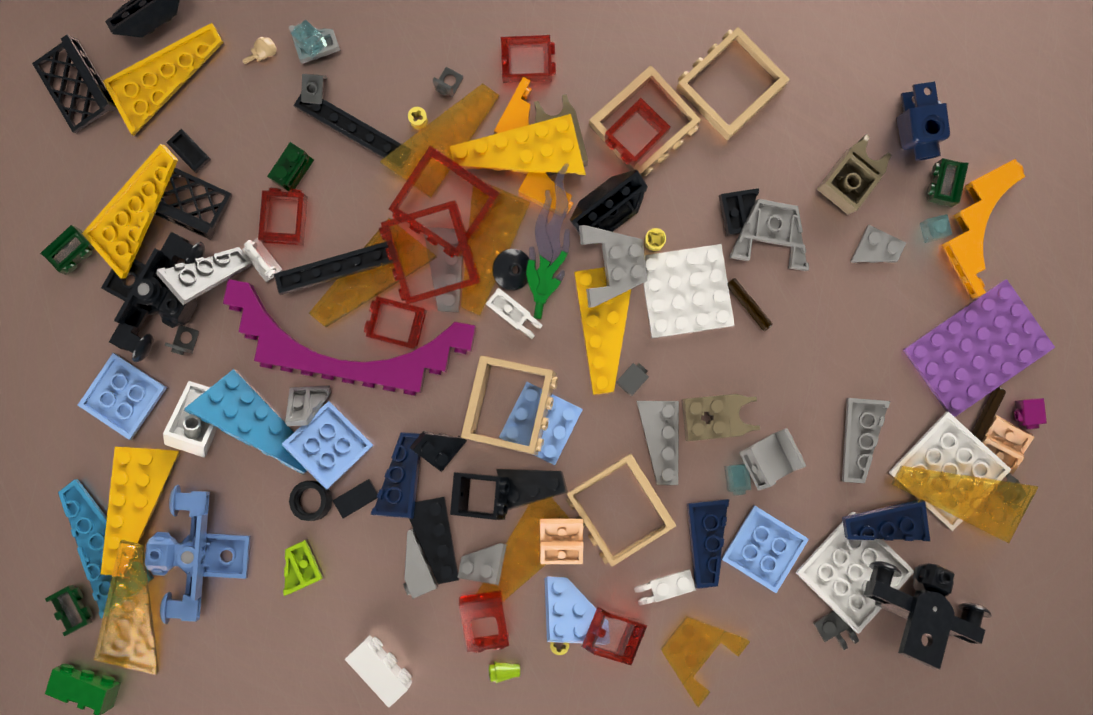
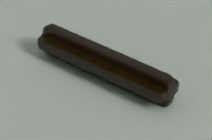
M736 278L731 279L727 283L729 290L763 331L769 329L773 325L770 319Z
M998 387L992 391L972 431V434L981 442L1006 394L1003 388Z

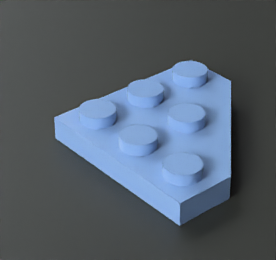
M547 576L544 578L547 642L608 644V621L573 583L565 577Z

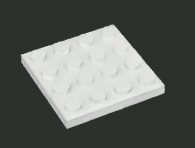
M722 244L645 255L647 281L643 283L651 338L735 326Z
M946 411L888 473L916 499L924 500L926 508L953 531L1012 469L952 414Z
M842 521L795 573L856 633H860L882 609L875 605V600L864 596L867 581H870L873 571L869 567L870 563L883 561L896 566L902 575L900 577H893L890 586L897 590L913 575L914 570L882 539L848 540L845 538Z

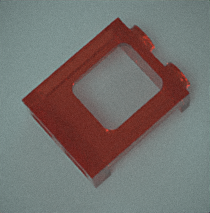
M501 590L459 597V610L467 653H480L488 649L501 650L509 646V633L507 632ZM487 617L496 618L499 634L473 638L472 620Z

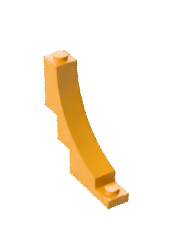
M522 78L500 118L494 134L529 125L531 104L524 101V99L527 100L532 92L530 80ZM520 172L526 175L518 190L520 196L560 217H563L564 213L569 214L574 204L571 202V194L555 184L546 173Z
M1016 159L965 185L975 204L953 215L963 234L942 244L971 299L986 293L983 281L976 274L986 269L983 242L989 216L1001 196L1016 182L1026 177L1023 166Z

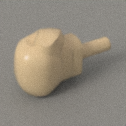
M267 37L258 38L254 43V47L251 48L253 54L243 59L244 64L246 65L255 58L260 62L268 58V56H274L277 50L274 42Z

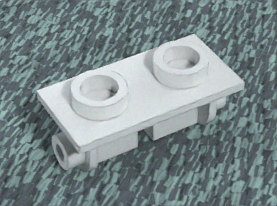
M256 238L254 241L248 240L244 244L245 248L242 251L252 261V265L266 283L274 277L275 273L283 271L259 238Z

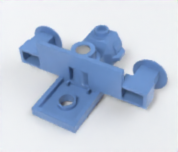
M176 485L169 496V510L174 517L178 515L179 510L190 511V535L182 543H178L169 532H156L147 541L145 566L153 575L164 576L175 566H178L187 574L186 591L183 594V600H172V593L167 592L161 601L160 617L164 624H168L170 618L193 622L200 619L203 576L247 578L251 536L207 533L209 491L182 493L180 485ZM224 550H229L232 553L233 557L230 562H225L222 559L221 554Z

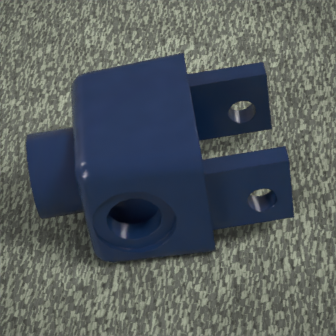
M935 81L914 84L912 86L913 91L901 93L903 113L896 117L901 147L905 150L914 149L915 161L940 157L939 143L950 136L947 103L938 101ZM925 88L930 90V95L924 93Z

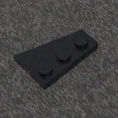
M496 469L498 476L509 477L510 490L507 494L506 502L508 510L568 493L562 471Z

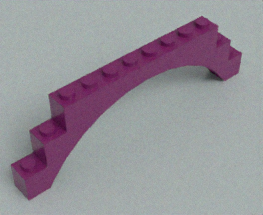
M228 279L223 304L229 306V310L241 312L243 309L239 333L245 334L244 338L257 340V337H259L254 361L260 362V367L272 369L273 365L281 366V371L293 373V369L301 370L302 375L312 377L314 373L322 374L321 378L334 380V377L342 378V382L349 384L360 381L363 382L362 386L375 388V384L382 385L383 390L395 392L396 388L404 390L403 394L416 396V392L422 393L426 369H429V373L441 375V372H447L451 348H454L455 353L466 354L467 351L472 352L476 332L475 325L454 322L433 341L413 352L388 360L369 362L346 361L318 354L299 344L289 336L266 311L254 286L250 283Z

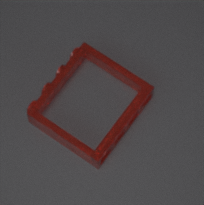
M429 146L389 207V210L393 212L392 217L400 222L405 220L410 224L409 228L417 234L422 232L428 236L426 238L428 242L435 246L437 244L445 248L443 252L454 258V256L461 257L502 194L436 148ZM432 158L489 196L457 247L400 209L403 201Z
M456 200L381 222L382 227L379 228L382 239L387 241V257L389 261L393 260L395 267L392 269L395 281L399 280L401 286L398 289L401 300L406 302V305L481 282ZM449 209L470 279L412 296L390 227Z

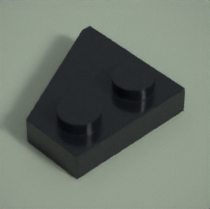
M759 188L719 195L727 236L741 233L755 204Z
M423 431L410 448L442 472L467 440L461 438V436L453 437L443 433L434 434L433 432Z

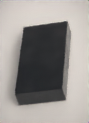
M180 129L166 142L195 173L211 160L183 129Z
M368 479L332 501L344 519L376 500L378 492L371 480Z

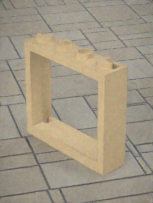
M739 27L734 31L730 29L722 37L723 41L719 45L715 43L707 51L708 55L704 59L700 57L692 65L693 69L689 73L685 71L678 78L679 82L676 88L727 141L776 96L790 80ZM736 40L776 82L734 122L728 125L688 83Z
M650 65L589 119V126L630 171L638 170L640 175L645 177L654 170L652 167L657 162L661 164L669 156L668 152L672 148L678 149L685 142L683 139L688 134L690 136L695 134L699 129L698 125L701 119ZM652 80L690 122L640 166L602 123Z
M480 355L461 438L538 456V452L541 451L544 445V439H542L543 430L546 431L548 428L549 418H547V413L553 406L554 398L551 397L552 392L558 385L557 373L553 370ZM492 365L545 376L529 446L475 434Z
M631 453L566 493L568 498L565 500L571 510L576 508L580 515L576 518L583 519V528L587 526L591 532L588 537L594 546L598 544L602 550L599 555L605 565L607 563H610L611 566L616 565L676 527L675 522ZM627 464L664 524L612 556L576 498V495Z

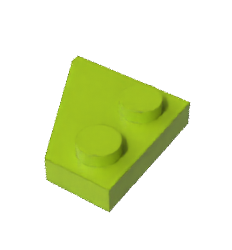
M307 540L285 549L284 596L323 579Z

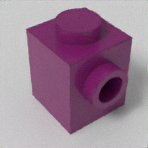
M1044 398L1015 401L1014 417L1018 422V426L1026 425V429H1037L1039 424L1047 423Z

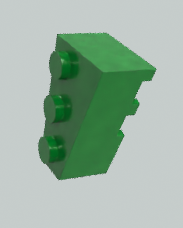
M61 664L52 669L45 694L65 703L69 701L78 703L77 708L82 710L85 709V706L94 710V715H102L114 707L121 682L115 681V678L103 675L100 677L94 675L95 672L79 671L75 670L72 665Z

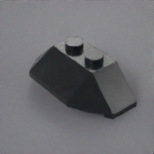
M130 0L114 12L112 17L108 18L105 22L114 35L143 38L177 15L180 0Z
M638 170L612 176L578 202L570 221L578 233L579 226L581 225L613 232L638 213L644 192H646L648 186Z

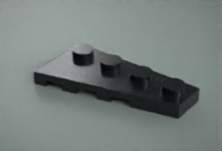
M445 497L415 502L414 517L409 520L437 583L459 581Z

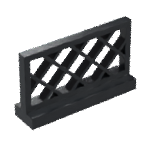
M67 34L61 38L62 42L32 64L73 133H77L107 111L113 112L117 107L79 40ZM65 49L67 52L66 62L58 61L59 52ZM47 61L52 62L50 73H45L41 67ZM57 63L65 65L63 76L55 75ZM70 66L76 67L78 71L76 79L68 78ZM54 77L62 79L60 91L53 88ZM67 80L75 82L73 94L65 92ZM81 83L86 84L88 87L86 97L78 95ZM64 95L72 96L70 108L63 105ZM77 98L86 99L83 111L75 109ZM91 101H95L100 108L94 113L88 112ZM74 112L82 113L81 122L77 125L73 122Z
M175 168L173 171L174 175L170 178L173 189L164 192L161 198L162 201H160L154 215L211 240L214 235L213 230L232 194ZM186 178L188 185L176 188L173 179ZM199 185L205 187V194L194 196L193 187ZM190 189L192 198L180 201L178 192ZM175 194L178 202L171 205L166 204L164 197ZM216 194L225 196L222 203L213 205L210 197ZM208 197L211 206L199 210L196 201ZM194 202L197 211L191 213L184 212L182 205ZM212 210L214 217L211 223H208L202 219L201 214Z

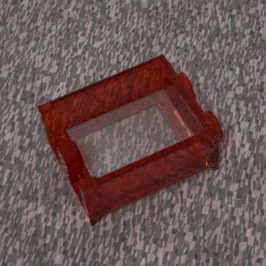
M550 35L501 37L503 83L521 82L523 77L530 81H552V75H556V64L551 62V55L555 54V42H550Z
M597 607L582 647L594 655L632 665L647 625L635 618Z

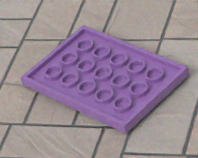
M1005 279L904 348L903 351L943 408L956 417L1050 352L1055 346L1011 284Z

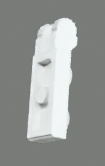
M500 288L486 302L489 308L514 328L522 331L530 339H533L535 335L523 326L524 322L528 319L536 328L541 329L543 326L531 316L530 312Z
M690 569L649 581V583L634 587L635 593L652 589L653 595L638 600L639 605L649 604L654 601L659 602L696 591Z

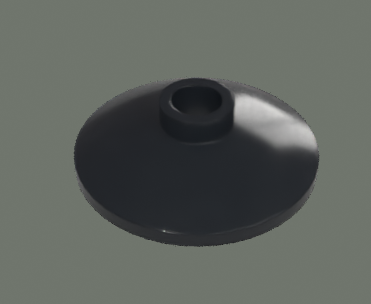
M506 249L498 254L492 268L494 279L498 285L507 290H518L528 283L526 270L529 257L519 249ZM514 266H517L518 271L514 274L512 269Z

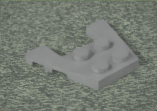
M762 199L756 200L729 258L749 261L752 240L791 247L788 268L808 271L809 263H807L805 256L806 247L803 244L801 234L803 230L798 206Z
M586 225L579 226L581 245L602 243L607 284L606 287L586 289L588 308L606 302L647 281L643 239Z

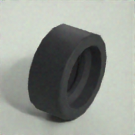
M318 481L300 482L290 493V509L294 516L300 520L315 521L322 519L331 509V492L329 489L326 490ZM309 488L316 489L321 497L320 507L315 513H306L301 507V495Z

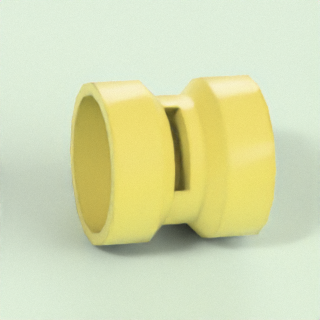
M652 228L645 236V247L652 252L661 250L666 242V234L659 228Z

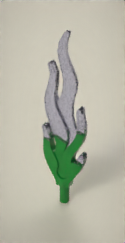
M565 164L556 177V208L551 221L548 223L547 220L552 202L549 190L545 191L546 200L536 221L535 237L540 255L538 270L536 269L535 249L533 246L529 248L526 275L534 296V302H536L533 316L535 319H542L544 304L549 296L559 287L565 275V271L562 270L553 278L554 273L565 261L570 247V229L565 230L563 246H560L561 226L569 208L563 183L569 164Z

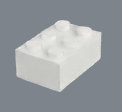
M369 635L345 660L378 697L390 707L409 689L413 682L411 680L412 676L405 668L401 669L396 664L398 661L390 652L387 654L383 650V644L377 637L372 638Z

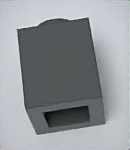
M633 363L617 380L616 384L627 394L633 396L648 379L649 376L646 375L648 371L641 364L635 365Z

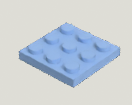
M112 353L78 403V406L127 439L132 440L167 387L118 354Z
M526 382L499 438L508 442L529 446L542 393L541 388ZM552 394L551 397L554 398L552 409L548 410L547 418H549L548 428L546 431L543 430L542 435L544 445L541 451L538 452L537 457L556 465L583 409Z
M328 401L319 409L309 425L301 426L282 443V446L328 490L373 447V444Z
M753 505L721 559L777 593L809 539Z

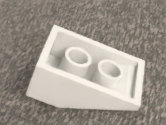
M188 381L163 433L165 445L204 458L206 457L218 427L202 421L201 418L194 414L185 412L184 408L207 391L209 387Z

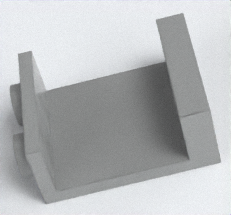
M787 428L775 432L739 452L758 491L771 487L780 478L795 470L806 467L803 456Z

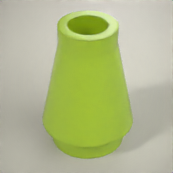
M500 662L489 664L490 682L499 683L520 677L519 664Z

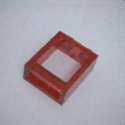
M640 98L605 132V143L610 149H616L621 154L620 158L627 165L631 164L634 167L669 132L671 126ZM638 113L658 134L634 157L614 135Z
M269 188V191L262 190L258 240L260 242L304 246L308 197L302 193V190L289 189V192H281L279 188ZM270 198L298 200L295 234L267 232Z
M376 296L375 301L372 300L369 312L372 313L370 321L367 320L364 327L366 337L416 350L427 310ZM383 305L415 313L408 342L375 334Z

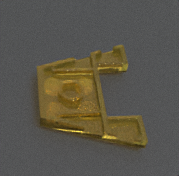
M686 616L662 646L661 651L695 705L699 707L710 693L706 687L694 678L699 669L720 643L739 657L750 641L739 635Z

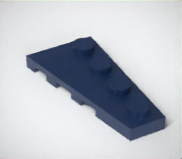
M400 433L391 457L390 467L385 473L383 486L378 492L376 505L370 515L413 519L421 456L415 453L410 446L420 434Z
M729 499L687 503L695 588L697 589L718 586Z
M922 499L842 517L845 538L848 540L884 539L893 541L894 539L930 541L926 504Z

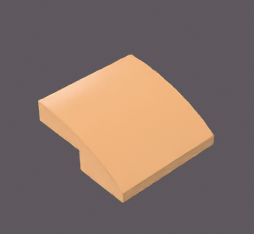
M995 415L982 443L1012 469L1009 473L1014 474L1025 458L1024 452L1035 437L1032 433Z
M540 519V564H583V519Z

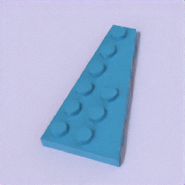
M234 369L184 408L185 412L194 414L201 418L202 421L220 428L224 433L250 447L253 446L259 449L263 454L272 456L302 475L307 472L282 446V443L294 432Z
M74 479L60 490L58 494L65 515L69 519L72 528L71 533L75 537L78 546L77 550L87 580L90 581L93 590L92 595L94 601L97 602L100 611L99 615L102 619L154 579V577L135 553L125 576L101 575L107 516L80 481Z

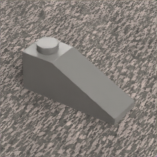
M410 529L407 531L404 577L406 583L403 586L407 595L411 594L413 599L436 589L438 585L414 529Z

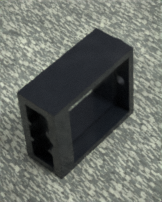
M454 472L450 515L505 520L508 512L506 502L507 494L510 490L509 477ZM470 479L496 482L493 513L468 510Z

